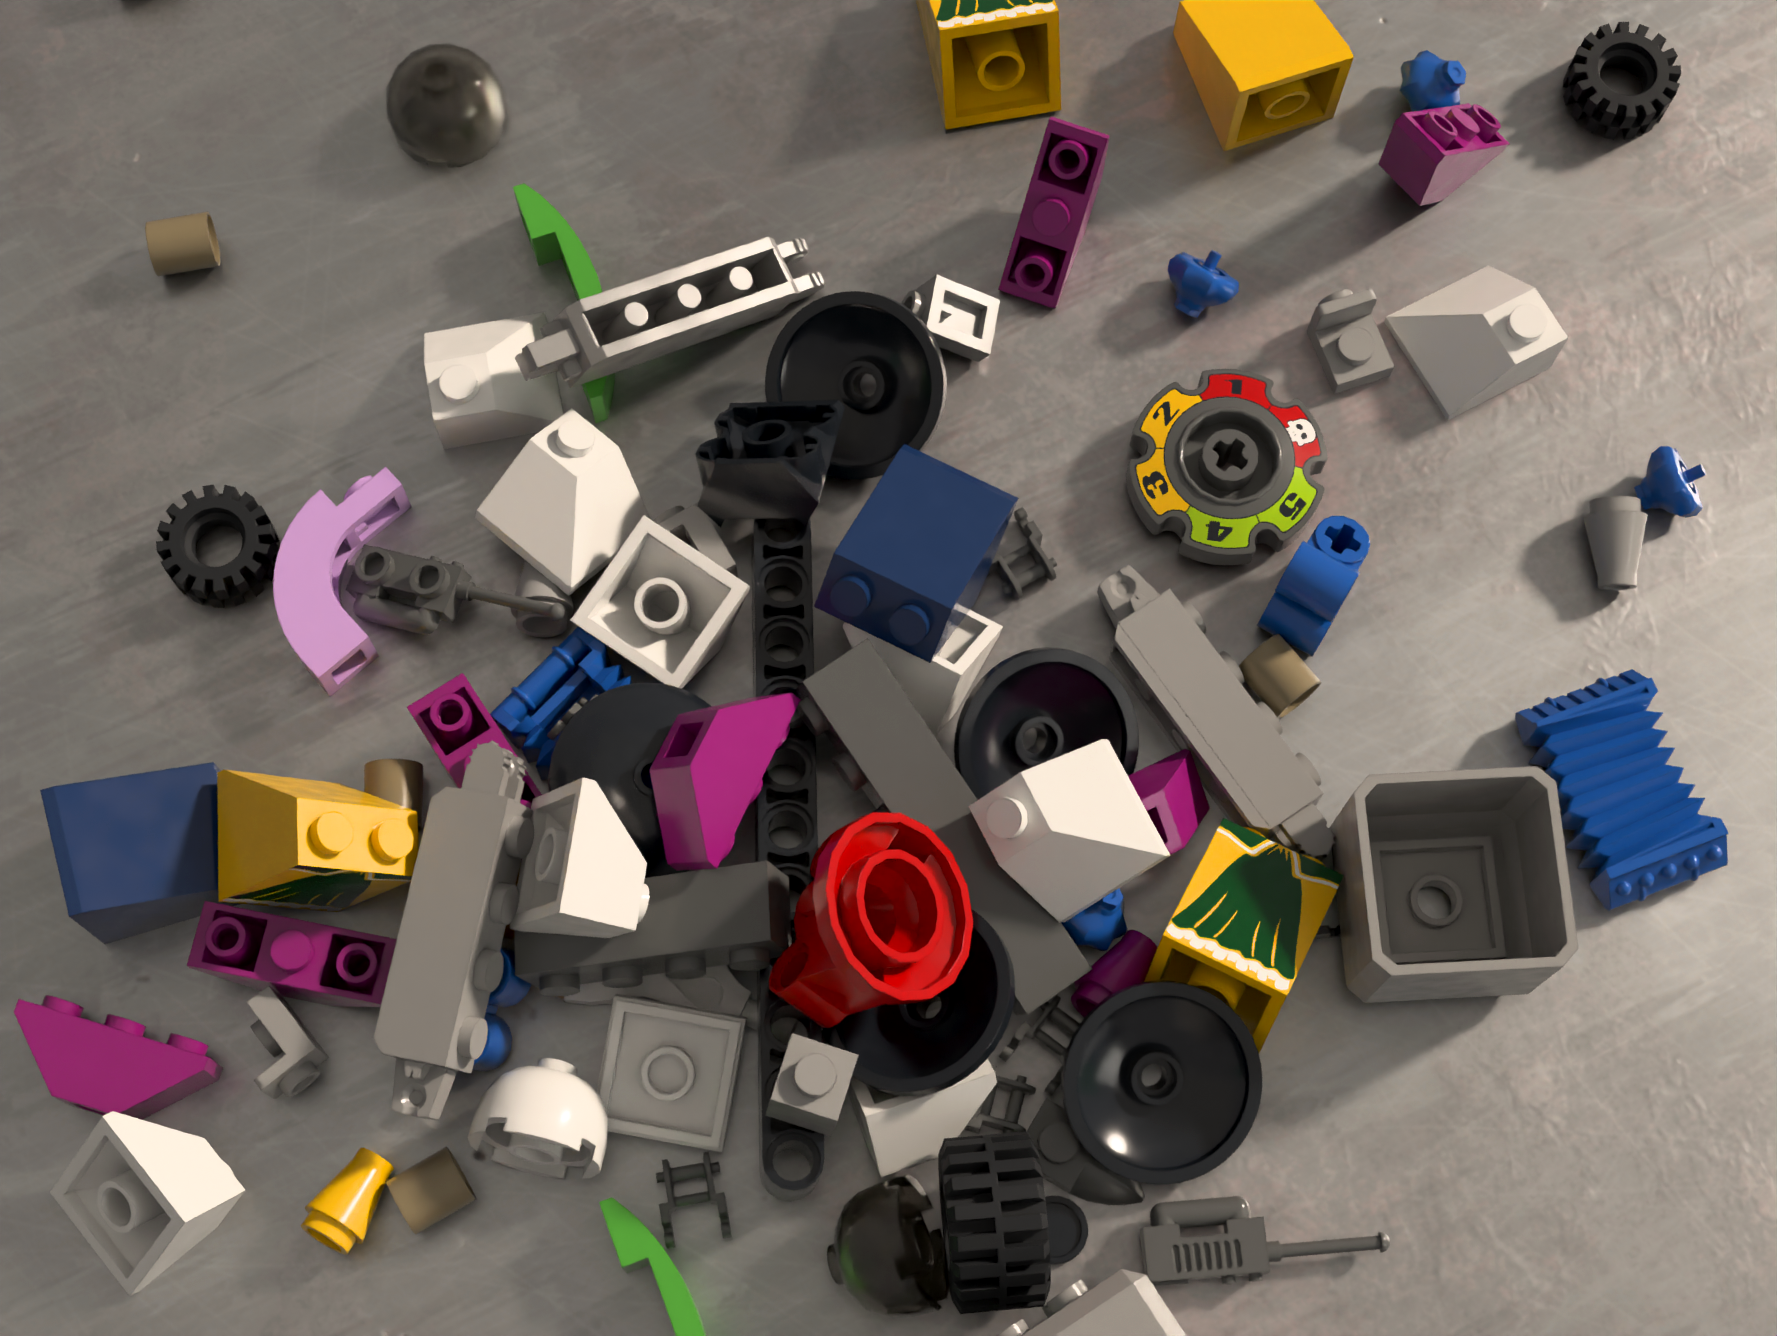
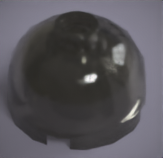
M450 43L429 44L411 52L394 69L386 87V112L390 129L399 147L416 162L428 165L427 160L436 163L446 162L448 168L463 167L483 158L500 141L503 134L502 124L507 114L504 90L490 64L472 50Z
M909 1174L876 1183L854 1195L843 1206L835 1227L834 1244H830L827 1248L828 1266L836 1284H845L853 1299L866 1310L892 1319L915 1317L938 1311L942 1306L937 1301L947 1299L949 1292L944 1240L940 1228L932 1230L929 1234L921 1211L933 1207L928 1195L917 1179Z

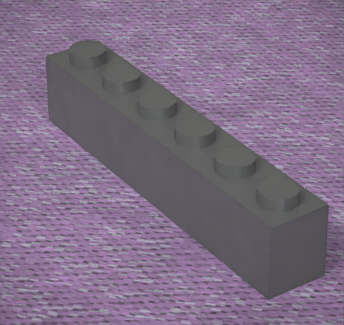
M868 638L804 680L797 687L796 691L802 699L796 708L799 715L816 737L825 733L839 753V755L832 759L833 764L848 787L854 792L862 787L876 808L872 812L902 813L928 826L952 852L967 883L971 909L981 915L997 931L1009 952L1015 975V999L1013 1005L1015 1015L1030 1014L1092 970L1062 923L1058 922L998 865L968 807L976 802L977 798Z

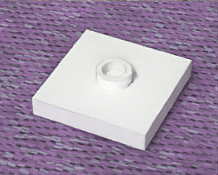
M622 994L614 995L597 1093L604 1101L609 1126L608 1131L722 1152L725 1146L747 1017Z

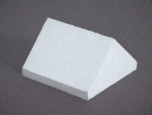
M643 515L570 621L661 683L682 689L721 650L750 590V586Z

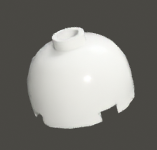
M542 1058L538 1060L537 1067H518L502 1074L483 1093L468 1135L469 1144L477 1151L481 1140L494 1146L491 1160L526 1173L564 1179L567 1166H585L582 1179L592 1178L601 1171L607 1147L609 1126L604 1101L588 1082L576 1077L578 1070L575 1066L558 1059Z

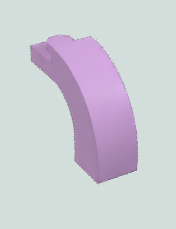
M387 467L383 468L374 477L365 476L355 482L346 492L344 501L337 507L320 489L294 517L281 541L276 557L273 593L278 620L287 640L306 670L330 697L379 657L369 636L343 609L341 584L349 562L364 544H367L412 507L403 485Z

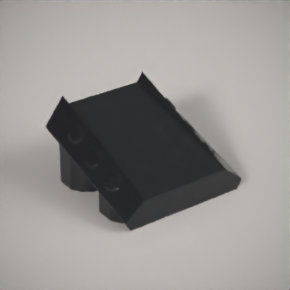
M839 400L730 403L728 409L720 413L714 422L717 438L702 443L695 453L703 485L698 507L720 528L724 520L797 518L805 526L819 503L845 406Z

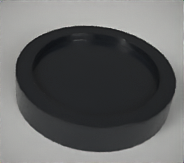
M1046 1196L1051 1265L1064 1264L1074 1259L1084 1248L1088 1237L1087 1220L1081 1208L1070 1199L1062 1196Z

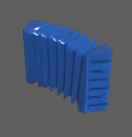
M577 627L558 647L553 646L552 653L517 687H512L511 693L490 713L497 726L517 749H522L527 763L537 762L536 769L541 781L548 779L551 756L560 736L559 734L552 741L546 735L576 702L578 703L583 696L590 701L596 693L600 695L610 689L633 684L631 676L625 678L621 664L610 666L611 662L606 645L580 627ZM647 765L641 772V779L645 786L653 789L649 771L652 765Z
M1633 669L1620 673L1618 677L1598 678L1594 684L1584 687L1583 690L1580 688L1567 693V696L1562 695L1554 699L1547 697L1543 703L1533 706L1532 709L1527 708L1515 713V720L1522 744L1540 747L1528 763L1547 767L1544 772L1557 783L1562 828L1574 830L1566 848L1587 850L1578 868H1598L1590 882V887L1608 911L1636 900L1644 901L1646 896L1687 880L1696 881L1700 875L1728 864L1727 835L1729 833L1721 818L1698 814L1705 798H1688L1695 784L1678 783L1684 768L1666 765L1675 748L1658 747L1668 731L1652 728L1663 712L1646 711L1658 689L1652 677L1646 678Z

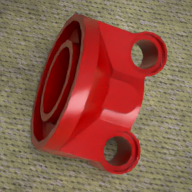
M872 812L853 820L832 833L816 851L810 867L811 876L815 879L805 888L796 904L794 916L795 943L791 944L777 959L768 981L769 989L823 1028H831L852 1013L880 1005L918 1003L933 998L955 982L969 956L973 929V916L967 883L952 852L928 826L902 813Z

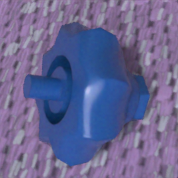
M1426 50L1419 52L1415 59L1403 62L1401 66L1403 81L1400 92L1408 100L1412 112L1460 105L1459 88L1465 84L1466 71L1459 61L1443 60Z
M1211 250L1206 260L1181 252L1170 259L1167 271L1176 289L1177 299L1174 305L1177 309L1187 315L1198 318L1206 307L1226 303L1232 300L1239 292V282L1230 277L1224 270L1216 267L1222 256L1220 253Z
M1660 446L1652 452L1646 476L1641 481V484L1634 487L1637 497L1641 499V505L1644 510L1651 507L1654 509L1662 508L1669 513L1685 518L1697 516L1703 509L1699 498V490L1694 481L1706 476V472L1701 464L1689 469L1676 448Z
M1120 888L1066 922H1061L1077 946L1089 945L1099 951H1107L1114 939L1126 933L1128 928L1123 915L1125 902L1123 901L1124 897Z

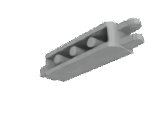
M766 237L580 299L564 308L552 322L543 325L540 329L543 338L523 347L522 353L517 354L515 360L525 381L560 371L564 381H567L569 387L573 388L772 318L788 304L815 294L824 288L826 283L820 272L808 273L793 279L787 268V265L800 261L808 254L809 248L804 238L776 245L773 238Z
M1130 565L1107 577L1099 584L1097 594L1116 628L1109 659L1177 752L1183 749L1191 751L1202 786L1225 817L1242 827L1257 830L1269 840L1274 838L1278 844L1296 853L1311 856L1322 862L1336 842L1333 840L1335 834H1332V828L1326 826L1328 822L1316 807L1324 794L1318 787L1321 785L1320 776L1305 755L1302 753L1294 755L1280 736L1283 732L1282 726L1274 712L1264 702L1256 704L1242 686L1244 676L1235 660L1225 651L1218 654L1204 635L1207 630L1198 611L1187 601L1180 603L1170 589L1160 595Z
M492 740L489 743L477 744V748L472 749L473 754L469 756L471 762L466 766L461 789L446 786L431 797L373 1036L382 1054L396 1058L391 1110L424 1119H440L457 1072L471 1074L474 1060L480 1057L485 1048L488 1026L484 1018L490 992L497 988L503 972V956L500 952L506 925L512 922L518 908L519 892L516 880L521 859L529 854L534 839V825L531 820L533 810L520 803L525 783L522 779L526 776L524 770L527 767L523 765V759L516 757L511 751L501 748Z

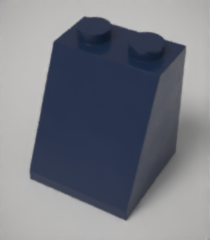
M904 444L833 553L814 607L931 663L976 603L1019 498Z
M214 762L58 785L40 790L68 915L103 944L199 917L204 901L229 906L240 905L239 903L219 902L217 773L221 770Z

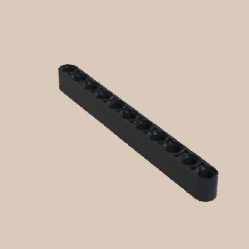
M797 518L754 519L751 544L753 697L793 693L801 701L802 699L796 689L804 680L814 674L811 521L809 519L804 526ZM773 528H785L791 531L796 538L789 542L781 543L769 538L766 532ZM782 585L794 590L797 597L791 601L781 602L771 598L766 591L773 586ZM784 644L794 648L799 656L792 661L781 662L772 658L767 650L774 645ZM800 716L794 722L789 723V734L783 744L776 749L762 777L763 785L761 791L755 799V862L765 860L770 862L789 877V889L794 890L801 896L805 888L815 879L811 876L810 867L812 859L818 850L816 736L810 731ZM777 765H790L798 770L802 778L795 784L782 785L773 781L768 771ZM777 827H792L800 833L803 842L794 848H781L772 842L769 833ZM795 912L790 913L792 944L795 943L796 940L794 926ZM770 965L767 968L757 970L759 1172L761 1182L769 1194L778 1200L791 1202L803 1199L809 1195L819 1181L825 1159L824 1134L766 1116L771 1095L788 1044H784L775 1038L771 1026L780 1018H795L802 1022L806 1028L808 1035L806 1038L821 1043L822 1027L769 989L768 981L772 970ZM782 1151H798L808 1160L810 1173L801 1180H785L774 1169L772 1161L774 1157Z

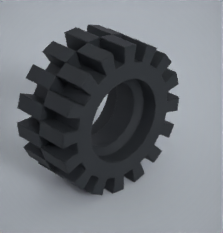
M1618 22L1614 32H1612L1608 23L1600 26L1596 35L1590 32L1584 38L1567 69L1568 71L1562 86L1567 88L1563 96L1565 105L1576 103L1570 114L1576 122L1586 116L1589 118V121L1584 129L1594 134L1598 125L1606 128L1603 138L1614 140L1619 129H1622L1623 138L1626 140L1634 138L1639 129L1644 135L1652 130L1656 122L1659 123L1678 91L1680 83H1677L1681 76V65L1672 66L1678 57L1674 48L1664 52L1661 50L1667 40L1658 33L1651 41L1645 37L1649 27L1639 24L1636 32L1630 33L1629 22ZM1606 67L1626 69L1639 79L1643 86L1642 92L1638 95L1619 94L1605 85L1600 77V71Z
M214 485L202 486L204 497L198 499L193 491L190 490L182 495L187 505L180 509L172 503L166 510L171 518L170 524L160 521L157 529L163 541H156L157 553L163 560L160 562L165 571L184 595L188 593L194 602L201 605L204 604L205 599H208L213 608H225V599L231 598L235 606L246 603L242 593L249 589L257 597L265 590L260 580L263 577L270 581L273 580L274 566L272 561H276L279 551L276 542L280 541L277 531L263 507L259 506L255 498L246 491L240 496L236 487L224 485L223 494H219ZM219 526H228L241 533L242 547L240 553L228 564L220 567H211L198 561L196 546L199 539L207 531Z

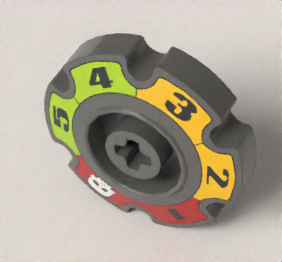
M1237 369L1205 370L1201 373L1197 389H1185L1178 382H1173L1163 388L1150 400L1135 423L1129 444L1142 457L1130 460L1127 467L1126 484L1130 499L1139 518L1153 535H1158L1162 531H1173L1180 537L1181 544L1178 552L1185 557L1203 563L1230 566L1250 563L1256 550V544H1267L1274 551L1280 552L1302 534L1319 506L1324 493V487L1316 483L1311 475L1320 474L1328 459L1323 435L1313 415L1299 399L1295 398L1290 402L1283 403L1277 401L1272 396L1271 390L1274 382L1271 379ZM1227 462L1233 464L1226 471L1219 469Z

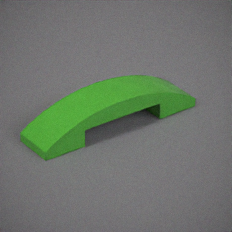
M525 183L514 186L513 190L520 217L538 266L562 259L577 301L603 292L591 259L568 222L546 199ZM615 373L581 384L595 423L608 419L613 399Z
M611 1197L599 1202L620 1264L625 1272L628 1274L651 1265L675 1335L707 1336L699 1311L684 1279L658 1240L635 1215Z

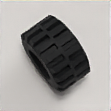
M1027 1131L944 1138L938 1154V1172L945 1259L951 1300L960 1314L1044 1307L1050 1291L1051 1263L1044 1184L1035 1143Z

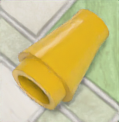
M359 1148L353 1159L305 1206V1210L309 1214L301 1224V1228L326 1247L347 1255L354 1243H363L386 1181L393 1172L394 1167L378 1154L366 1148Z

